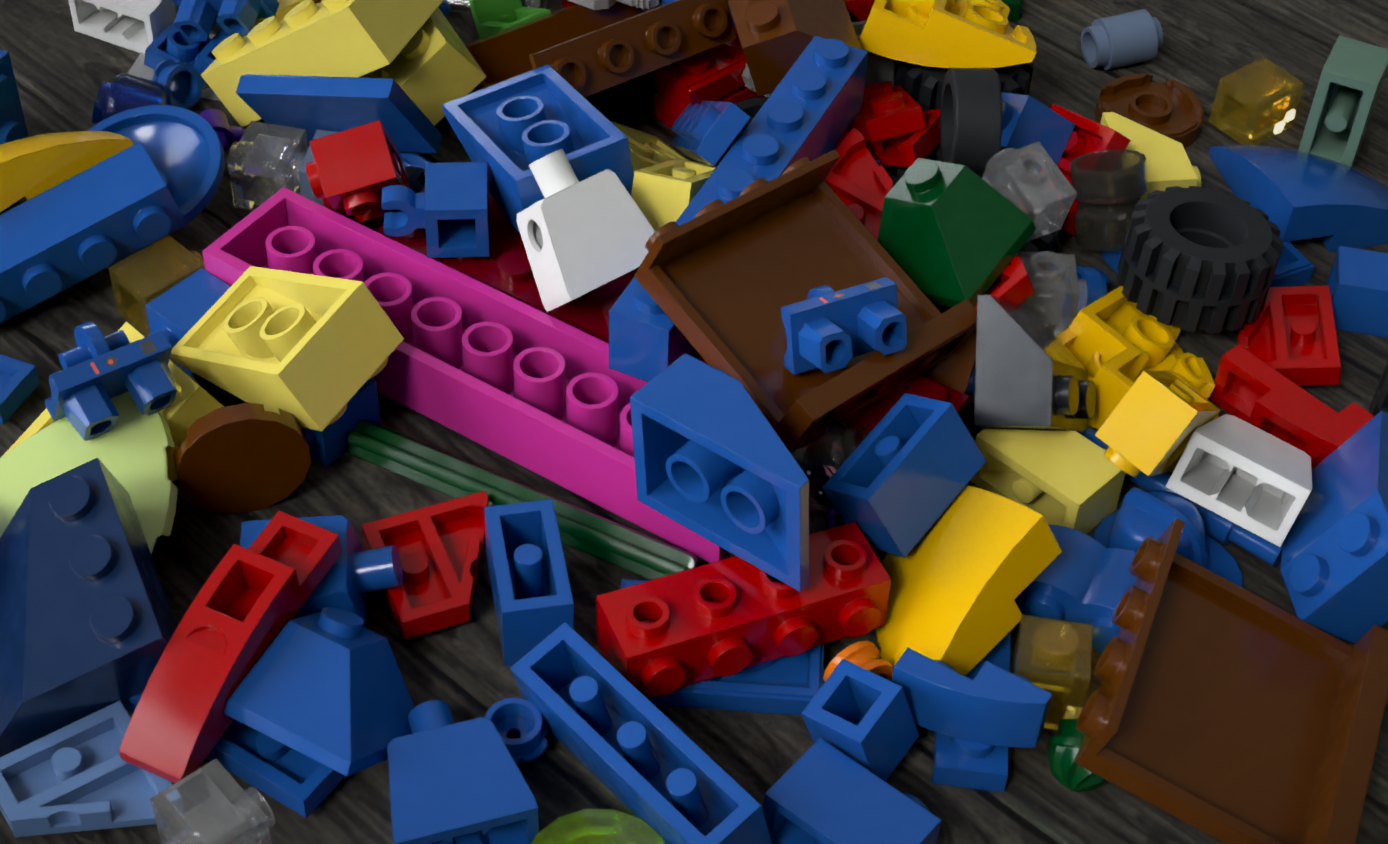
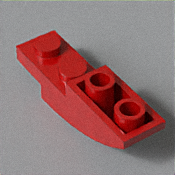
M1236 345L1222 355L1214 381L1215 388L1210 395V400L1229 414L1306 452L1311 457L1312 469L1374 417L1373 414L1355 402H1352L1337 413L1239 345Z
M278 511L249 549L236 544L232 545L189 606L155 666L118 752L122 760L183 788L234 721L233 718L223 713L228 698L289 620L294 618L342 554L338 534Z

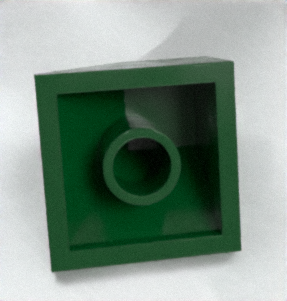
M917 158L884 197L878 242L933 304L954 307L968 299L975 307L978 295H984L1037 228L1032 218L966 165Z

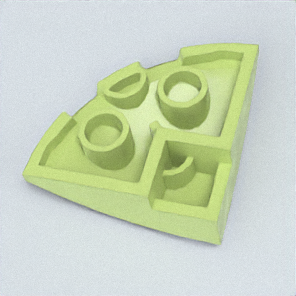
M128 391L110 398L119 413V420L117 426L109 432L85 441L68 419L64 417L25 439L0 458V537L32 487L98 457L129 493L150 553L152 554L157 538L161 535L170 536L178 494L177 487L168 479L166 450L174 448V442L162 411L160 410L151 415H142Z

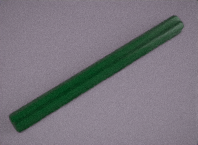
M368 420L358 421L354 429L350 430L348 434V452L351 455L455 499L485 491L488 496L489 506L553 499L561 543L649 580L698 567V559L694 554Z

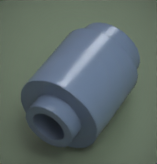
M1145 9L1096 19L1093 21L1092 26L1083 28L1081 32V49L1086 63L1090 68L1102 66L1105 71L1153 60L1157 55L1158 48L1163 43V31L1159 20L1156 17H1152Z

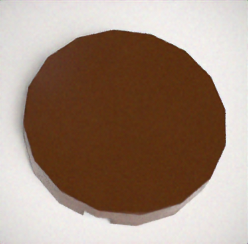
M1139 73L1121 76L1106 83L1102 88L1095 107V122L1099 124L1101 123L1103 112H1115L1182 143L1184 148L1192 145L1201 132L1204 115L1203 104L1192 90L1178 81L1166 79V84L1152 82L1153 75Z
M242 403L218 408L197 419L185 431L187 439L180 447L177 443L173 458L180 490L194 505L214 513L243 514L266 509L287 498L306 477L311 465V459L304 428L292 414L282 409H279L280 415L275 412L265 411L263 404Z

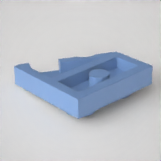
M120 700L0 757V811L15 838L175 823L186 817L183 801L170 781L121 759L118 751L131 717Z

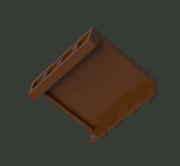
M675 0L643 13L641 8L629 6L621 2H616L609 9L592 10L574 4L465 44L487 76L469 94L548 64L585 98L737 39L727 0Z
M835 149L812 161L807 157L800 158L791 164L780 177L769 182L765 178H759L748 185L737 198L725 204L721 199L714 200L701 209L692 220L680 226L675 221L665 224L646 242L645 248L648 253L634 275L707 364L724 371L742 383L790 453L798 450L953 355L977 327V309L968 299L941 314L824 181L841 157ZM884 277H888L897 284L898 310L906 316L907 345L904 350L885 356L877 350L853 357L845 368L824 373L819 368L793 375L785 368L784 355L787 351V337L781 318V307L807 300L809 290L822 285L830 286L834 291H839Z
M1175 518L1158 540L1148 536L1140 545L1131 562L1129 573L1136 576L1137 579L1135 585H1131L1124 593L1114 612L1112 623L1120 627L1118 636H1114L1108 642L1095 667L1094 675L1103 679L1099 691L1095 690L1091 694L1078 717L1076 730L1084 733V737L1075 763L1224 844H1356L1388 696V631L1375 624L1353 646L1344 643L1176 553L1185 522Z

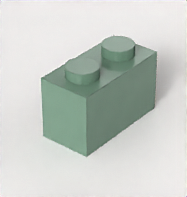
M1341 35L1338 36L1322 69L1298 151L1334 160L1352 168L1364 142L1388 69V49Z

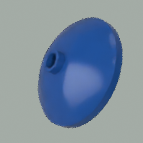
M170 105L142 106L110 116L87 130L121 134L131 139L134 145L141 141L187 224L195 219L207 206L221 183L225 167L223 146L213 127L203 117L191 110Z

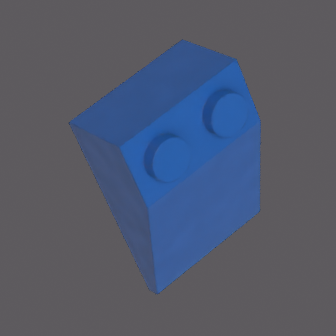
M548 64L442 104L445 117L471 161L487 162L488 190L504 217L519 233L516 222L517 213L544 199L529 164L563 148L579 182L606 169H610L615 172L631 195L634 173L628 137Z
M687 353L683 354L630 396L637 500L801 592L809 585V479L739 380Z
M1382 410L1312 469L1313 489L1285 537L1282 547L1280 571L1297 617L1330 635L1354 644L1375 624L1381 627L1388 621V413Z

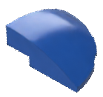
M1262 145L1211 146L1209 156L1236 198H1246L1256 209H1260L1269 216L1268 221L1276 224L1280 230L1279 238L1283 239V242L1319 237L1329 252L1337 251L1338 246L1363 248L1388 244V187L1376 179L1337 161L1297 150Z

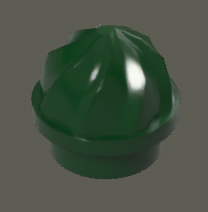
M1062 719L1059 721L1056 736L1049 737L1046 746L1052 775L1063 786L1073 792L1079 793L1101 787L1105 781L1104 778L1075 763L1084 737V733L1076 730L1078 719Z

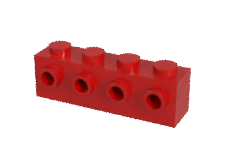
M852 522L809 535V585L801 592L741 558L733 556L596 596L597 644L605 660L646 698L652 696L661 697L671 694L681 687L717 676H731L750 666L783 656H797L810 648L846 637H859L875 628L885 626L891 578L856 522Z

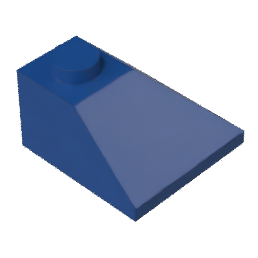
M325 607L321 612L289 620L228 698L223 713L347 777L387 760V744L393 738L412 734L408 715L414 708V704L387 638L363 627L364 620L359 615L342 608Z

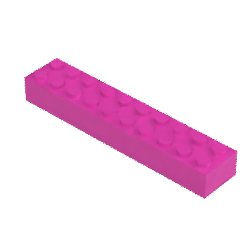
M285 187L202 251L205 270L229 286H232L250 266L363 281L404 338L388 356V362L384 369L373 377L377 380L379 393L709 563L726 559L731 554L637 500L630 396L648 382L609 369L608 343L432 258H427L426 255Z

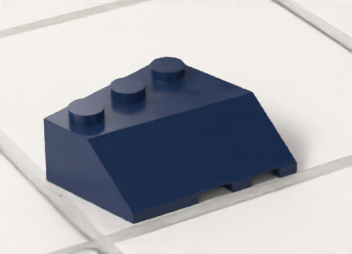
M98 457L32 487L0 537V757L119 700L122 702L143 692L166 645L178 627L130 495Z

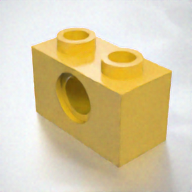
M1143 371L1096 432L1095 436L1109 446L1104 452L1106 458L1132 477H1137L1140 472L1147 476L1173 472L1196 428L1213 421L1221 410L1170 371Z

